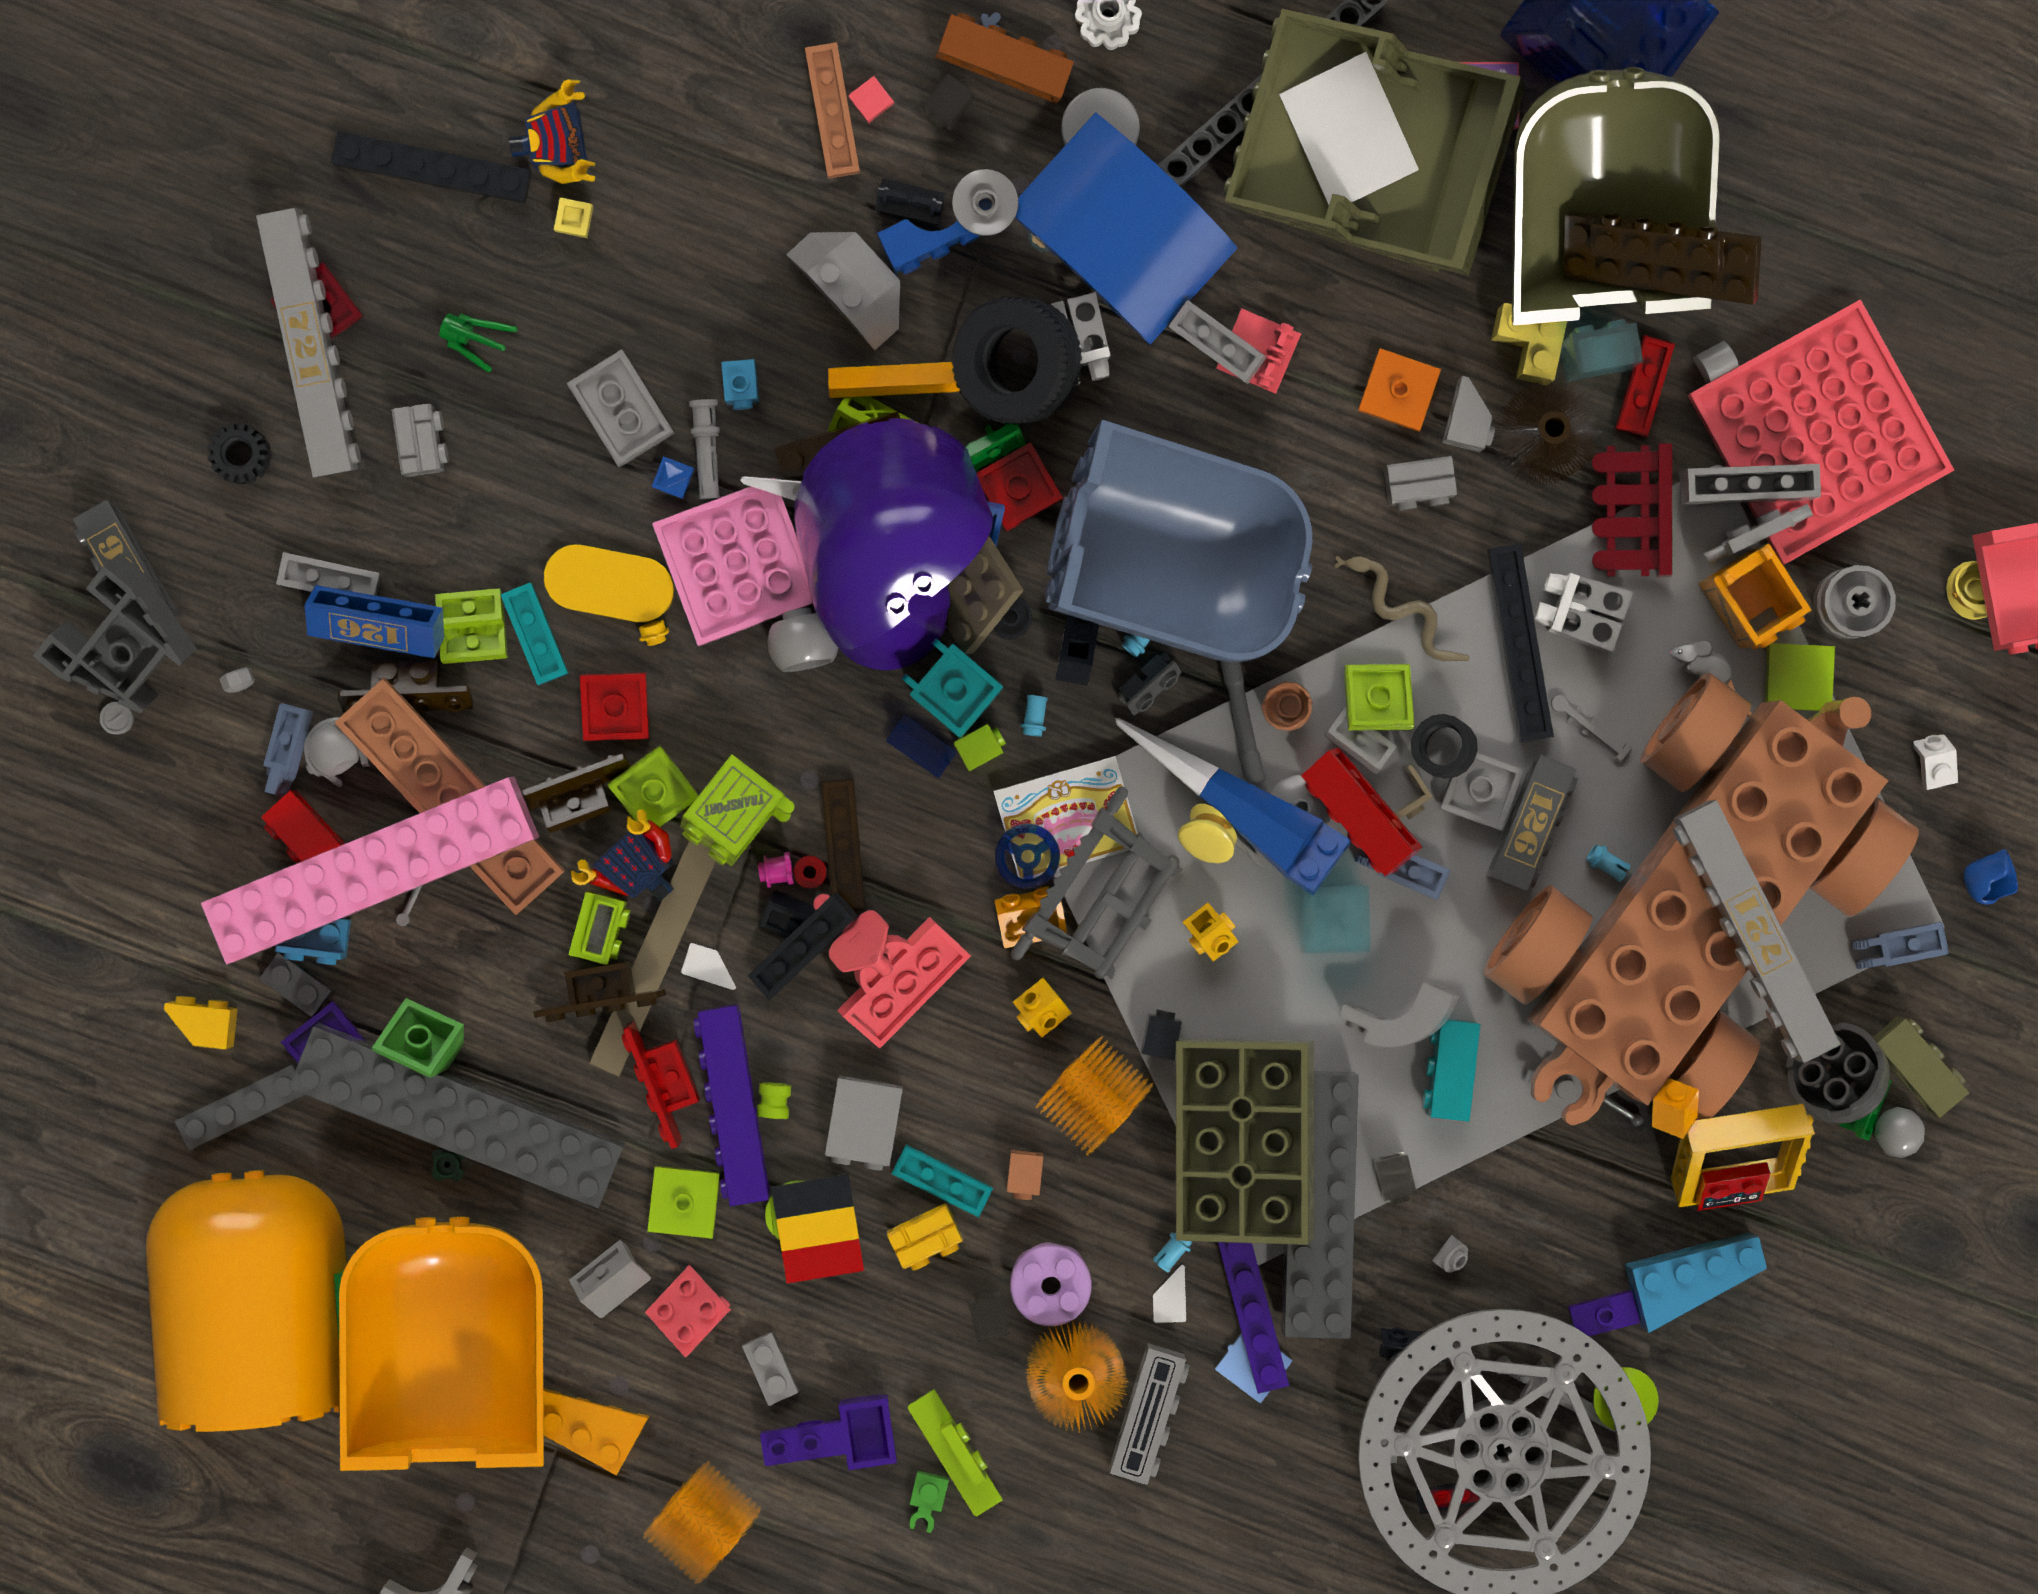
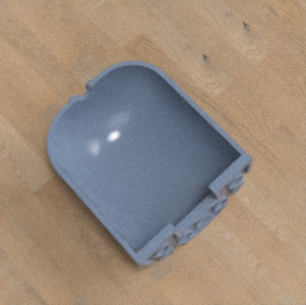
M1101 420L1088 440V445L1092 446V448L1088 447L1084 457L1080 456L1072 475V482H1076V485L1070 489L1068 496L1064 497L1057 520L1046 575L1052 577L1045 588L1046 602L1050 603L1048 608L1224 662L1253 660L1277 648L1289 635L1296 621L1297 614L1301 612L1304 606L1305 594L1299 593L1301 581H1308L1312 571V564L1309 563L1312 549V527L1307 510L1299 496L1284 481L1265 471Z

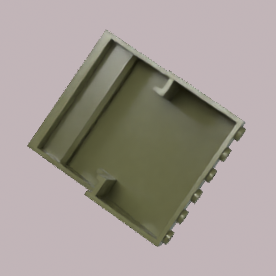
M1282 9L1280 17L1274 20L1271 34L1273 40L1270 50H1266L1263 56L1262 69L1264 70L1261 81L1257 82L1253 89L1252 99L1254 104L1251 114L1246 115L1243 123L1244 138L1241 146L1239 145L1234 153L1233 163L1235 168L1232 178L1229 177L1224 187L1225 202L1235 209L1439 273V269L1469 276L1527 84L1521 76L1408 51L1392 33ZM1367 52L1419 170L1353 202L1345 196L1332 194L1330 204H1328L1279 94Z

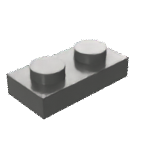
M281 952L277 953L259 978L311 1017L318 1013L334 991L293 960L284 959V954Z

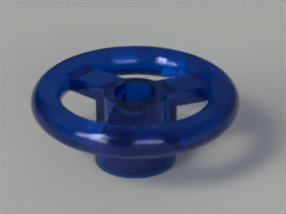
M1019 824L1007 830L999 839L995 850V862L999 873L1008 883L1019 888L1031 889L1044 885L1055 875L1060 863V849L1056 839L1047 829L1036 824ZM1024 833L1035 834L1043 839L1037 845L1025 843L1019 846L1011 842L1014 837ZM1050 849V862L1047 869L1040 876L1033 878V868L1040 863L1041 853ZM1005 850L1015 855L1017 865L1023 869V878L1017 877L1008 869L1005 862ZM1031 850L1034 853V859L1031 862H1024L1021 858L1023 851Z

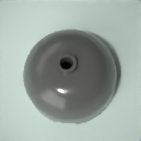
M1839 1022V1024L1831 1026L1841 1045L1806 1063L1788 1057L1786 1068L1788 1069V1089L1793 1098L1799 1104H1804L1805 1110L1815 1118L1829 1123H1850L1867 1116L1881 1103L1888 1089L1890 1070L1884 1051L1868 1032L1856 1025Z

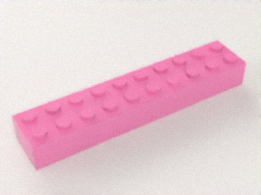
M508 777L202 902L201 905L227 965L540 837L515 777Z

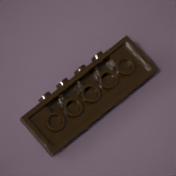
M1569 211L1565 215L1563 278L1754 305L1758 301L1762 237L1718 231L1714 226L1687 227L1684 223L1678 221L1664 224L1653 222V219L1648 217L1627 219L1621 218V215L1617 213L1597 215Z

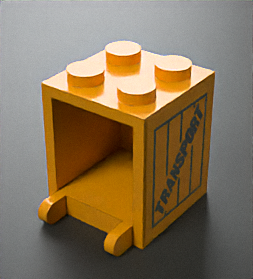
M1769 543L1752 548L1698 583L1740 649L1751 647L1755 650L1759 647L1762 649L1778 639L1777 632L1780 631L1781 633L1787 629L1790 631L1806 621L1803 615L1811 611L1808 603ZM1771 607L1777 618L1755 632L1748 621Z

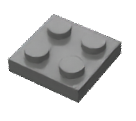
M1477 753L1473 764L1466 772L1458 777L1449 779L1439 809L1502 831L1524 769Z

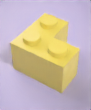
M1503 303L1497 310L1491 340L1523 347L1516 379L1533 383L1538 381V384L1543 382V385H1549L1555 380L1567 321L1513 325L1512 304Z

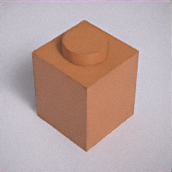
M1010 1150L1007 1192L1013 1193V1198L1032 1200V1195H1040L1043 1153Z

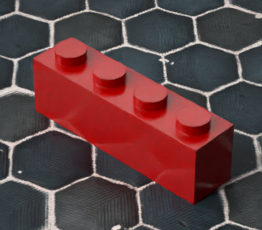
M1339 747L1328 750L1301 775L1306 781L1305 787L1309 793L1315 798L1321 799L1327 807L1326 812L1329 817L1336 823L1342 824L1348 832L1347 837L1351 840L1350 842L1355 847L1362 848L1369 857L1368 862L1376 872L1382 873L1384 876L1395 873L1423 848Z
M290 790L261 816L267 823L264 826L265 830L275 840L282 839L289 847L286 850L287 854L296 863L346 844L297 790Z

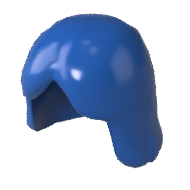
M2006 849L1971 862L1964 870L1963 879L1966 890L1970 897L1978 903L1985 905L1993 904L1999 898L2018 892V879L2015 867Z

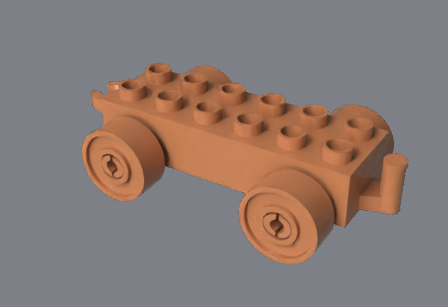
M1706 673L1681 696L1664 717L1641 754L1640 762L1680 792L1691 788L1708 770L1710 771L1677 816L1708 800H1717L1780 926L1809 888L1848 917L1861 912L1881 894L1897 875L1912 852L1919 835V829L1877 798L1888 780L1843 747L1847 729L1864 728L1871 719L1869 704L1860 697L1834 700L1824 704L1820 712L1814 716L1805 719L1781 700L1762 702L1742 727L1749 714L1751 703L1713 674ZM1674 820L1582 944L1581 942L1590 928L1593 916L1554 886L1549 885L1541 890L1512 922L1495 946L1484 967L1483 974L1524 1005L1535 1000L1553 983L1526 1019L1557 1042L1552 1054L1541 1062L1531 1079V1096L1539 1102H1546L1550 1098L1553 1084L1559 1076L1564 1074L1576 1076L1582 1085L1581 1096L1575 1103L1569 1104L1564 1108L1561 1114L1562 1120L1570 1125H1577L1588 1121L1599 1110L1604 1101L1605 1093L1612 1084L1632 1099L1649 1105L1668 1078L1699 1089L1698 1117L1696 1120L1712 1118L1742 1084L1759 1053L1760 1040L1719 1010L1749 968L1748 966L1744 968L1740 964L1735 954V949L1738 946L1732 936L1728 937L1723 931L1719 919L1723 917L1718 907H1713L1709 903L1704 893L1707 885L1703 877L1696 876L1688 861L1692 856L1686 845H1680L1673 832V828L1676 827Z

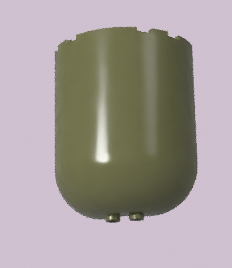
M1630 67L1624 70H1595L1558 83L1543 93L1531 105L1522 119L1515 141L1512 264L1513 325L1579 320L1580 307L1638 302L1645 314L1711 309V299L1563 278L1565 215L1569 211L1597 215L1617 213L1621 215V218L1627 219L1648 217L1653 219V222L1664 224L1678 221L1684 223L1687 227L1694 228L1700 226L1715 227L1720 142L1719 128L1713 110L1694 89L1674 78L1647 72L1638 67Z

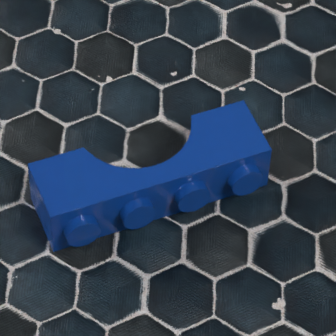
M987 199L979 203V207L982 210H989L992 206L991 202ZM905 219L877 233L878 240L895 274L902 271L904 275L921 267L920 262L929 257L936 260L947 255L950 252L949 247L961 242L962 246H965L979 238V235L973 234L962 227L958 220L944 230L926 231L914 226Z

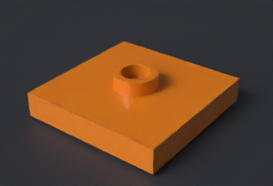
M1379 348L1358 411L1419 432L1441 369Z

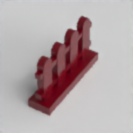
M1672 443L1658 444V451L1649 452V445H1641V452H1615V446H1607V452L1598 453L1592 459V467L1596 472L1607 473V485L1597 486L1592 492V499L1595 504L1607 506V518H1598L1592 525V532L1596 537L1607 538V550L1596 552L1593 555L1592 564L1597 570L1607 571V577H1615V570H1641V577H1648L1649 570H1658V577H1671ZM1641 472V484L1615 485V473ZM1649 472H1658V484H1649ZM1615 505H1641V517L1615 518ZM1649 505H1658V517H1649ZM1649 537H1658V550H1649ZM1615 538H1641V550H1615Z

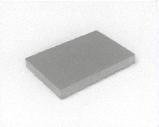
M622 349L567 383L619 468L675 434Z

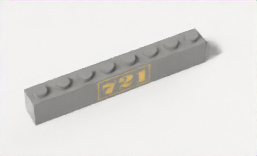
M298 208L256 215L312 476L322 477L358 470L357 462L361 461V455L357 443H353L350 430L354 429V422L351 412L345 409L343 398L347 397V390L343 378L338 376L336 365L340 364L338 349L335 345L332 346L329 333L333 332V325L329 313L324 311L322 300L326 299L324 284L322 280L317 279L315 267L319 266V259L316 249L310 246L308 234L312 233L310 219L307 214H303L302 209Z
M1708 800L1673 818L1676 824L1673 832L1680 845L1687 846L1692 856L1688 859L1692 870L1696 876L1703 877L1707 885L1704 893L1709 903L1713 907H1718L1723 917L1719 919L1723 931L1728 937L1732 936L1738 946L1735 949V954L1744 968L1748 966L1753 976L1750 983L1754 992L1759 998L1763 997L1769 1007L1765 1011L1766 1015L1775 1029L1779 1027L1784 1037L1781 1044L1790 1059L1794 1058L1796 1061L1806 1063L1841 1045L1717 800Z

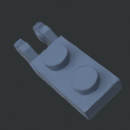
M1356 855L1354 862L1374 870L1368 862V857ZM1414 855L1395 873L1387 876L1378 872L1377 874L1438 900L1451 870Z
M1940 921L1876 934V937L1851 942L1853 949L1861 950L1876 945L1879 948L1880 957H1867L1855 961L1857 969L1880 965L1888 967L1949 954L1943 922Z

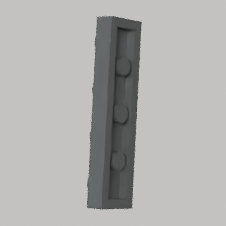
M296 1064L290 1065L176 1120L175 1124L188 1151L304 1096L305 1094L289 1089L297 1068Z

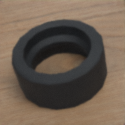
M1447 714L1432 715L1422 721L1414 731L1411 741L1412 756L1420 768L1435 777L1443 779L1458 777L1466 772L1475 760L1478 750L1477 738L1471 727L1457 717ZM1448 727L1454 729L1462 739L1460 754L1448 765L1435 764L1427 755L1426 747L1429 738L1440 728Z

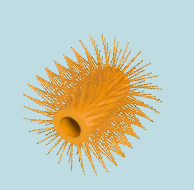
M1103 1036L1091 1044V1047H1088L1083 1052V1055L1081 1054L1079 1058H1076L1055 1081L1056 1084L1052 1085L1042 1097L1043 1099L1036 1105V1107L1038 1105L1041 1106V1103H1044L1053 1094L1054 1096L1049 1099L1050 1101L1043 1107L1044 1110L1042 1111L1044 1112L1054 1102L1055 1105L1046 1116L1048 1117L1065 1101L1066 1103L1057 1111V1115L1051 1122L1065 1111L1066 1113L1061 1117L1062 1119L1056 1124V1126L1058 1124L1061 1125L1063 1120H1067L1064 1125L1065 1128L1062 1130L1064 1131L1075 1120L1074 1126L1066 1136L1081 1125L1082 1127L1073 1135L1074 1137L1071 1141L1075 1137H1079L1078 1135L1082 1134L1087 1128L1088 1130L1079 1138L1080 1143L1083 1142L1084 1138L1090 1139L1083 1149L1087 1147L1088 1143L1090 1145L1093 1141L1096 1143L1087 1151L1086 1155L1091 1152V1149L1094 1151L1098 1145L1100 1146L1101 1141L1103 1142L1110 1133L1113 1134L1131 1115L1133 1109H1135L1134 1107L1142 1101L1143 1095L1152 1087V1084H1150L1147 1090L1144 1089L1142 1091L1141 1088L1146 1082L1144 1084L1141 1082L1138 1087L1136 1086L1133 1091L1131 1090L1139 1083L1137 1081L1140 1078L1139 1076L1133 1082L1130 1079L1137 1071L1134 1070L1135 1072L1132 1075L1129 1074L1127 1079L1123 1076L1133 1066L1129 1069L1126 1068L1120 1073L1119 1077L1116 1075L1126 1065L1123 1062L1114 1071L1112 1070L1119 1063L1118 1060L1122 1056L1106 1067L1112 1061L1111 1058L1118 1052L1116 1051L1113 1055L1111 1054L1109 1058L1107 1057L1102 1062L1104 1060L1103 1057L1112 1047L1110 1049L1107 1048V1051L1103 1052L1096 1059L1099 1055L1098 1053L1106 1046V1042L1098 1047V1050L1096 1049L1095 1052L1093 1050Z
M1079 1322L1082 1336L1079 1329L1077 1334L1074 1325L1073 1343L1067 1323L1071 1352L1069 1351L1067 1341L1066 1345L1069 1353H1067L1057 1329L1056 1332L1061 1345L1050 1329L1054 1342L1051 1343L1048 1337L1049 1341L1046 1343L1053 1352L1051 1353L1045 1347V1354L1047 1356L1044 1357L1041 1355L1043 1353L1040 1352L1042 1350L1037 1347L1036 1349H1038L1037 1352L1039 1354L1035 1356L1039 1358H1030L1035 1360L1031 1362L1036 1364L1028 1365L1030 1367H1037L1026 1369L1027 1371L1035 1370L1026 1373L1036 1374L1027 1375L1029 1377L1026 1378L1032 1380H1027L1032 1383L1028 1384L1034 1387L1032 1389L1035 1392H1030L1034 1395L1032 1397L1038 1401L1043 1400L1040 1403L1038 1402L1037 1405L1040 1404L1039 1407L1041 1408L1045 1405V1410L1051 1405V1412L1053 1413L1055 1410V1416L1060 1409V1416L1062 1415L1064 1420V1417H1066L1068 1425L1070 1418L1074 1424L1075 1417L1080 1433L1079 1407L1085 1427L1081 1400H1083L1086 1413L1087 1409L1084 1399L1095 1422L1096 1419L1091 1406L1103 1423L1099 1409L1103 1413L1106 1411V1408L1101 1399L1103 1398V1401L1108 1405V1398L1106 1397V1394H1108L1111 1399L1110 1401L1117 1404L1113 1402L1116 1400L1112 1398H1115L1113 1396L1116 1395L1112 1393L1120 1390L1115 1387L1126 1384L1122 1382L1128 1381L1121 1380L1127 1379L1124 1377H1118L1121 1384H1117L1119 1381H1104H1115L1118 1379H1108L1107 1377L1126 1376L1125 1374L1107 1376L1124 1372L1122 1370L1117 1371L1118 1368L1123 1369L1117 1367V1362L1118 1366L1122 1367L1125 1366L1120 1365V1363H1124L1118 1360L1120 1356L1113 1350H1111V1353L1109 1352L1108 1348L1112 1345L1114 1346L1112 1343L1107 1346L1111 1340L1103 1345L1106 1339L1102 1343L1100 1339H1096L1095 1330L1092 1335L1091 1333L1089 1335L1087 1332L1086 1336L1084 1328L1082 1330ZM1093 1334H1094L1095 1338H1094V1341H1093V1343H1092L1091 1338H1092V1336H1093ZM1081 1374L1078 1377L1072 1378L1073 1375Z
M699 1469L697 1473H694L695 1476H692L690 1480L688 1479L686 1484L682 1485L662 1509V1514L651 1524L652 1526L649 1531L653 1532L654 1530L655 1532L658 1529L660 1534L657 1538L662 1534L664 1542L670 1545L668 1549L670 1548L673 1551V1545L671 1544L673 1542L676 1547L675 1550L678 1548L679 1552L683 1551L681 1555L684 1558L685 1556H691L692 1560L690 1563L694 1560V1563L697 1565L695 1569L697 1568L699 1571H702L705 1568L708 1573L716 1563L718 1564L720 1560L723 1561V1558L730 1553L736 1544H739L737 1542L742 1537L741 1534L745 1532L744 1530L747 1528L746 1526L750 1520L747 1518L748 1515L746 1516V1513L742 1512L743 1509L740 1506L738 1508L734 1507L733 1503L735 1500L732 1503L730 1502L729 1495L723 1492L725 1488L722 1485L721 1489L716 1488L714 1484L716 1480L713 1482V1479L709 1478L708 1475L710 1473L705 1471L701 1475L702 1471ZM750 1514V1518L753 1520L756 1517V1515L754 1516L753 1514Z

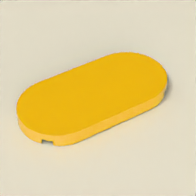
M569 545L559 549L550 557L544 571V584L549 596L557 604L570 610L637 623H646L664 614L670 608L674 598V583L669 572L659 562L646 557L585 545Z

